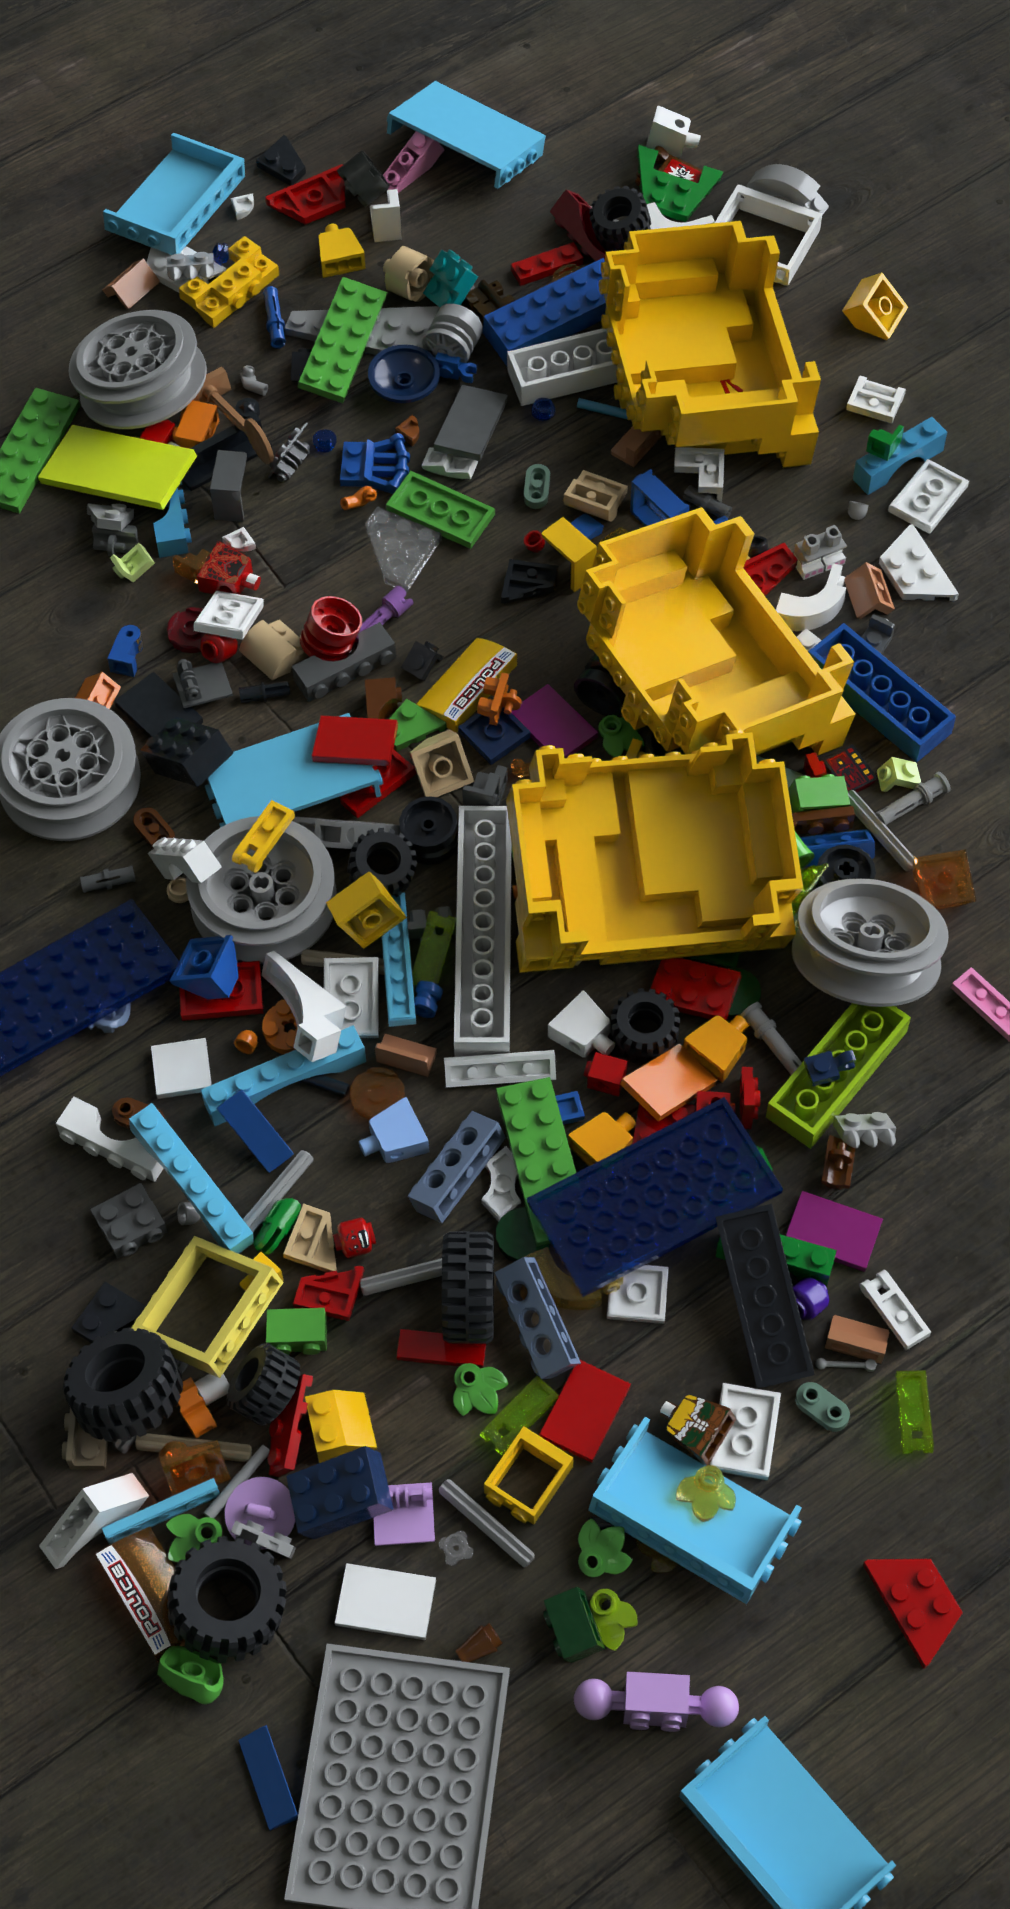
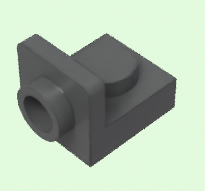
M873 614L862 638L883 654L892 640L895 624L886 618Z

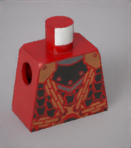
M218 541L199 571L197 581L199 591L214 594L215 591H222L240 595L245 587L256 591L259 588L261 577L252 574V563L249 557Z

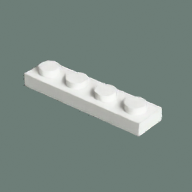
M554 1050L444 1058L446 1087L528 1082L550 1077L551 1080H556Z

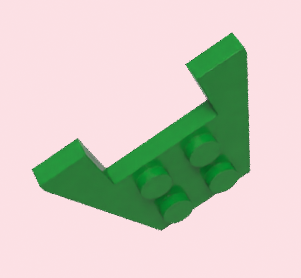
M639 145L637 158L639 161L638 173L640 174L641 181L640 193L643 195L646 204L655 202L662 215L686 222L700 206L706 195L710 194L716 183H719L723 171L704 166L699 183L653 169L658 151Z

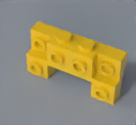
M245 236L228 248L229 258L235 263L211 283L207 284L196 276L179 287L180 299L193 307L205 322L213 328L234 311L241 308L249 299L257 295L265 286L279 276L278 265L265 257L261 252V247Z

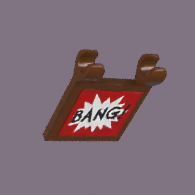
M661 146L654 148V150L658 151L655 163L663 164L658 171L699 183L702 169L670 155ZM637 172L635 184L640 186V174Z

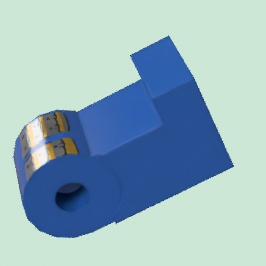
M127 625L120 629L107 658L110 672L135 677L137 672L135 656L143 648L141 632L137 626Z

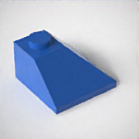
M233 936L190 939L170 982L177 987L208 1000L229 998L239 977L235 943L232 941Z

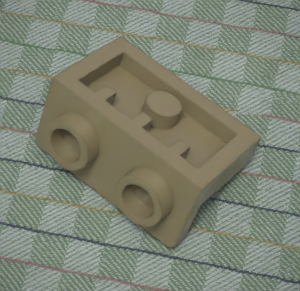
M70 1408V1413H66L64 1419L65 1431H68V1440L62 1444V1459L66 1460L70 1469L106 1470L108 1441H105L104 1438L102 1440L94 1438L81 1428Z

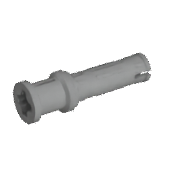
M937 772L933 775L932 779L925 783L920 782L916 784L912 792L875 812V814L887 825L921 804H930L933 798L941 793L946 794L950 792V784L941 772Z
M759 1002L753 1003L740 1016L755 1031L754 1036L759 1040L763 1039L791 1076L802 1062L777 1032L775 1021L770 1020L762 1011V1005Z

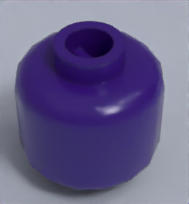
M807 1277L793 1286L802 1320L814 1319L828 1306V1290L821 1281Z

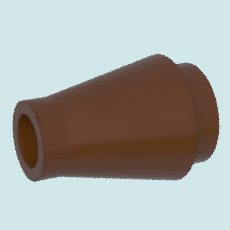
M488 1623L484 1627L480 1625L455 1651L462 1662L470 1663L497 1652V1647L503 1643L494 1628Z

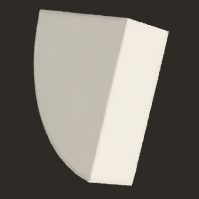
M253 193L231 198V204L237 220L246 217L254 207Z
M244 527L222 537L223 543L236 551L247 552L256 549L255 542Z

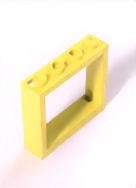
M194 1236L173 1268L168 1272L167 1277L158 1290L152 1295L151 1300L140 1316H138L132 1328L134 1331L140 1328L156 1333L162 1340H165L175 1359L221 1378L284 1282L272 1267ZM206 1257H209L255 1276V1278L204 1353L156 1331Z

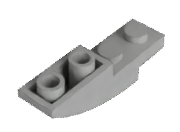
M298 816L294 818V822L306 827L321 840L325 847L352 849L354 842L358 841V837L362 834L366 836L367 831L371 829L375 833L378 831V828H384V832H389L390 829L395 830V835L399 836L400 825Z

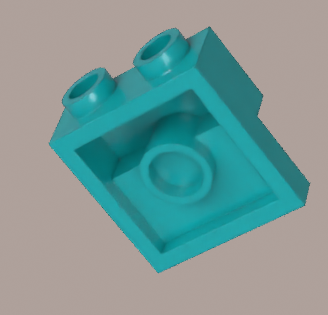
M450 249L448 252L441 250L429 269L434 273V276L423 292L438 307L445 304L461 305L478 278L471 271L473 266L462 259L459 261L461 257Z

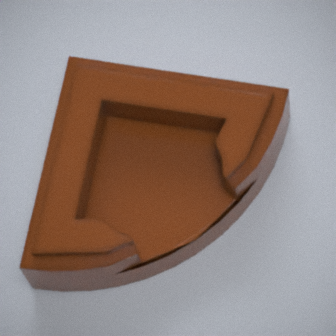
M413 415L395 428L396 434H402L404 440L412 447L418 441L420 434L419 425Z

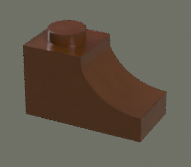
M395 677L365 680L367 717L386 719L398 709L397 703L402 702L401 687H396Z

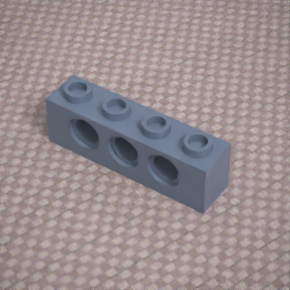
M471 1111L468 1117L462 1121L453 1137L444 1145L443 1150L434 1162L428 1166L427 1171L418 1183L412 1187L408 1198L416 1212L440 1223L444 1222L506 1139L497 1121L474 1111Z
M523 1257L496 1271L498 1290L506 1297L509 1304L508 1313L519 1327L521 1332L519 1337L523 1346L529 1350L534 1372L541 1379H550L581 1364L535 1257ZM523 1285L527 1288L528 1292L524 1300L520 1295ZM534 1312H536L539 1316V1323L537 1326H534L532 1323V1315ZM546 1338L551 1343V1349L548 1353L543 1348Z

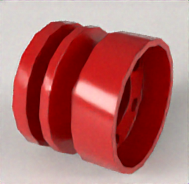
M335 596L321 597L316 600L311 607L307 621L300 634V645L303 651L309 657L315 655L325 661L346 659L362 626V616L359 610L347 600Z

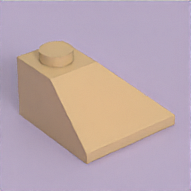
M451 730L425 739L409 752L425 797H439L474 782L459 735Z

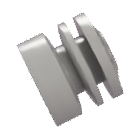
M445 304L436 313L432 324L422 340V347L431 353L434 358H436L439 352L453 357H460L461 362L467 363L473 348L483 332L482 323L466 307L458 304Z

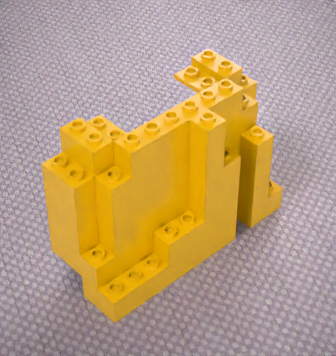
M741 221L629 231L628 242L624 243V250L606 252L605 262L601 263L602 280H599V292L604 294L606 301L605 314L601 316L602 328L607 330V346L612 348V364L617 366L616 378L618 384L614 385V396L616 400L619 399L621 409H626L627 419L632 421L634 430L641 429L642 432L660 430L661 435L666 437L667 445L675 444L676 448L724 449V455L758 451V455L776 453L777 458L781 459L783 467L811 465L819 434L813 411L821 378L815 361L805 362L801 377L773 290L780 255L775 236L746 238ZM730 379V382L740 387L743 392L736 391L726 382L730 393L725 394L720 381Z
M702 507L599 542L593 567L585 572L577 606L579 611L590 622L586 642L589 648L594 650L599 657L602 666L607 668L612 675L615 684L626 695L621 710L623 718L630 723L634 730L648 725L654 733L656 741L662 744L667 752L681 747L685 754H691L692 751L699 750L700 747L707 743L715 742L720 745L724 736L733 730H743L744 733L753 732L756 756L790 742H793L798 750L807 746L811 747L817 756L843 746L855 716L854 711L842 697L843 689L854 664L853 659L840 643L831 646L824 667L821 670L743 568L755 533L741 516L715 525Z
M743 730L730 731L724 736L720 745L715 742L707 743L700 747L699 750L692 751L691 754L681 755L680 752H669L665 756L654 757V754H643L634 759H628L627 756H618L610 761H601L600 758H592V756L584 757L583 754H572L564 758L563 748H555L552 745L542 746L539 750H535L529 766L531 780H519L516 784H512L506 804L518 891L515 907L519 931L516 947L520 973L573 968L577 961L599 959L600 965L785 948L796 935L791 903L803 890V882L784 761L775 762L774 759H765L757 764L753 732L744 733Z

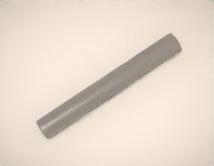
M261 1445L203 1512L206 1517L214 1519L224 1508L234 1489L248 1480L268 1457L270 1450L266 1446Z

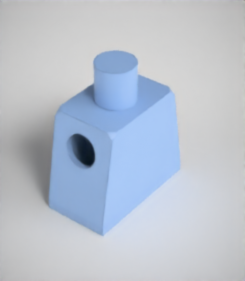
M407 1097L402 1098L369 1120L371 1136L358 1141L364 1156L380 1151L386 1163L429 1152L428 1138Z

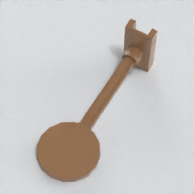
M220 367L206 374L205 382L193 400L203 403L210 402L217 405V408L238 429L247 435L259 458L266 464L272 463L274 455L271 445L258 423L252 418L245 420L221 397V395L232 390L226 370Z

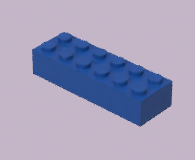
M604 258L484 316L483 334L506 366L508 351L569 337L601 321V316L605 314L606 310L604 294L599 292V280H602L601 263L605 262Z
M845 623L808 651L822 670L831 646L839 643L854 661L843 689L842 697L853 710L916 763L952 734L956 716Z

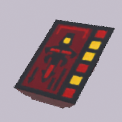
M853 744L822 759L835 777H845L848 792L854 790L858 793L868 788L878 779Z

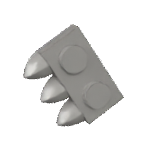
M197 252L194 255L178 253L167 257V275L173 281L181 278L183 274L190 280L194 279L198 273L206 279L214 274L213 253Z
M874 1112L872 1114L859 1115L849 1113L834 1116L833 1127L844 1143L853 1148L859 1147L860 1140L871 1147L877 1146L878 1139L889 1146H894L896 1142V1127L886 1113Z

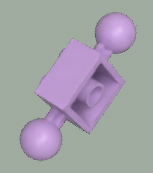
M627 1672L625 1692L612 1691L608 1684L602 1680L588 1679L577 1687L574 1694L575 1708L584 1718L599 1720L608 1715L611 1710L624 1711L623 1724H630V1728L636 1730L649 1729L650 1725L661 1726L663 1731H680V1727L686 1728L688 1715H701L707 1724L713 1727H725L736 1719L739 1712V1703L736 1695L726 1687H711L702 1696L689 1695L690 1675Z

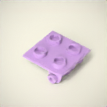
M432 1482L388 1485L394 1510L374 1517L375 1546L435 1542Z

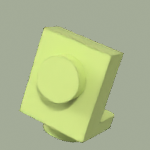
M140 543L135 545L121 559L114 554L110 557L115 565L113 567L115 573L120 578L126 577L132 582H135L155 564L145 547Z
M891 757L877 769L880 788L884 792L890 790L894 785L914 789L916 784L921 782L917 763Z

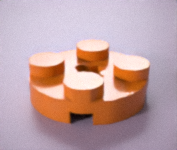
M285 999L280 1000L264 1016L262 1022L263 1036L268 1046L278 1053L286 1054L296 1050L293 1048L298 1029L296 1020ZM293 1023L296 1030L290 1029L288 1032H285L284 1025Z

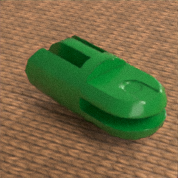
M285 1198L277 1200L262 1222L263 1227L254 1240L253 1245L257 1251L261 1249L260 1252L264 1255H269L276 1249L282 1238L287 1237L301 1211V1204L298 1200Z

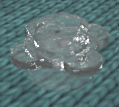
M457 1531L455 1534H451L447 1538L443 1537L439 1541V1548L444 1550L446 1555L445 1562L450 1566L456 1565L459 1560L464 1558L470 1559L473 1556V1549L468 1546L467 1534L463 1531ZM458 1546L459 1550L455 1551L453 1547Z

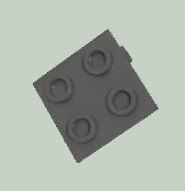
M307 422L301 429L296 427L286 444H283L278 450L274 461L269 465L272 468L268 475L269 478L274 473L280 482L288 481L298 469V466L310 453L309 444L306 442L301 443L298 440L306 428Z
M181 659L177 664L178 672L172 673L183 708L233 696L222 662L192 668L190 661Z

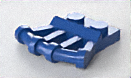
M397 433L392 435L390 439L375 443L368 439L367 442H344L340 475L341 486H371L394 494L404 478L409 474L407 463L410 462V453L406 451L404 446L405 440L403 435ZM394 448L397 453H380ZM374 463H376V464H397V465H396L395 467H394V466H374ZM377 477H393V479L386 481Z

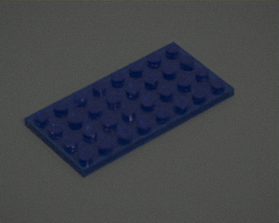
M133 899L128 900L0 972V1076L171 979L180 962Z
M723 1097L528 1197L527 1204L581 1296L585 1297L718 1227L715 1217L755 1208L781 1194L783 1188L730 1104Z

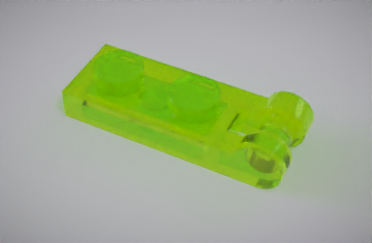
M430 910L412 972L414 985H417L420 981H430L438 985L456 924L455 917L448 916L445 918L438 916V912ZM435 926L444 928L443 936L433 934Z
M926 1370L896 1371L895 1380L902 1453L912 1454L915 1450H923V1453H933L934 1443ZM911 1431H921L922 1438L912 1439Z
M536 1376L484 1428L480 1436L487 1442L491 1441L496 1446L495 1450L503 1456L523 1426L529 1429L558 1399V1394L539 1376ZM502 1426L509 1431L505 1437L498 1432Z

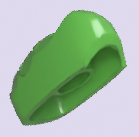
M182 1646L170 1647L160 1658L157 1675L177 1693L192 1698L201 1704L212 1703L220 1695L223 1688V1672L221 1663H217L215 1659L209 1657V1660L200 1658V1652L194 1651L191 1653Z

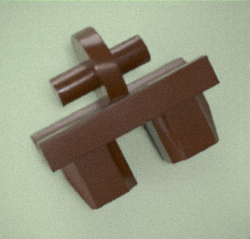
M829 1135L821 1184L840 1190L850 1188L856 1148L847 1145L840 1138Z

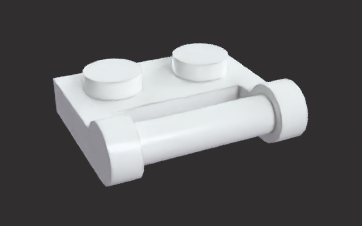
M859 376L847 403L846 410L892 424L903 401L906 389L900 387L895 389L868 381L867 377Z

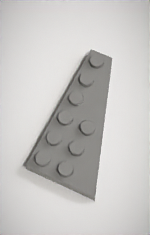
M439 307L382 308L364 352L377 355L382 350L395 345H414L423 348L422 340L432 324ZM329 310L292 311L284 328L285 335L316 341Z

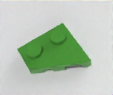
M408 699L389 718L398 721V730L394 744V750L397 752L408 747L411 743H418L426 739V735L436 730L442 732L447 728L445 721Z

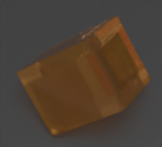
M202 549L197 556L188 553L184 558L175 555L172 558L175 573L198 584L197 575L209 557L210 552Z

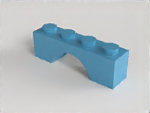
M930 417L903 433L901 443L888 461L870 453L856 460L853 480L867 495L886 485L893 473L908 460L920 457L925 462L927 459L944 451L947 431L933 417Z
M178 487L166 505L169 508L166 515L153 523L159 558L189 553L187 543H192L190 528L184 527V524L189 523L186 508L181 509V505L185 504L183 489L178 490Z

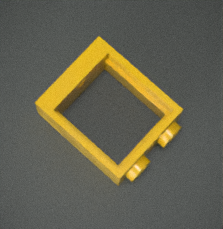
M523 1426L484 1483V1493L487 1494L486 1498L498 1507L504 1505L512 1510V1516L520 1522L526 1523L529 1521L534 1525L573 1468V1457ZM523 1449L557 1470V1473L533 1509H530L498 1488V1485Z

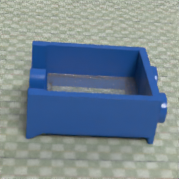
M651 469L644 474L637 475L632 481L630 512L645 527L689 512V505L684 504L655 475L653 476Z

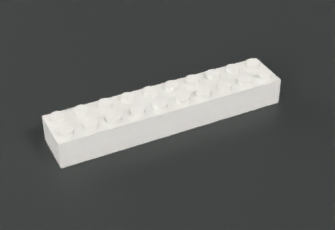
M459 806L454 1012L455 1057L510 1053L512 844L507 806Z

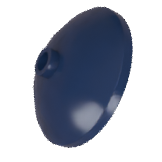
M414 345L388 347L372 359L368 368V379L373 391L383 399L396 403H411L425 398L436 388L440 377L439 365L434 356L427 350Z

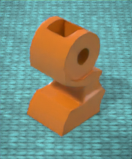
M190 1377L183 1381V1390L177 1406H180L182 1418L193 1436L197 1439L204 1433L216 1428L217 1425L206 1407L203 1397L199 1395L198 1388Z

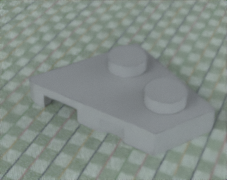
M87 504V514L91 515V520L97 528L122 531L134 519V509L126 508L124 504H112V506Z
M235 1520L231 1533L292 1559L296 1547L290 1545L291 1538L275 1532L272 1537L263 1533L264 1527L248 1520L245 1525Z

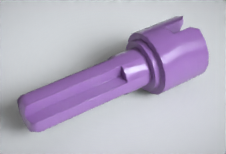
M398 585L395 586L382 598V606L362 623L359 632L379 622L383 625L391 617H400L413 605V600L411 598L405 600L406 591ZM358 636L355 639V642L357 644L359 643Z

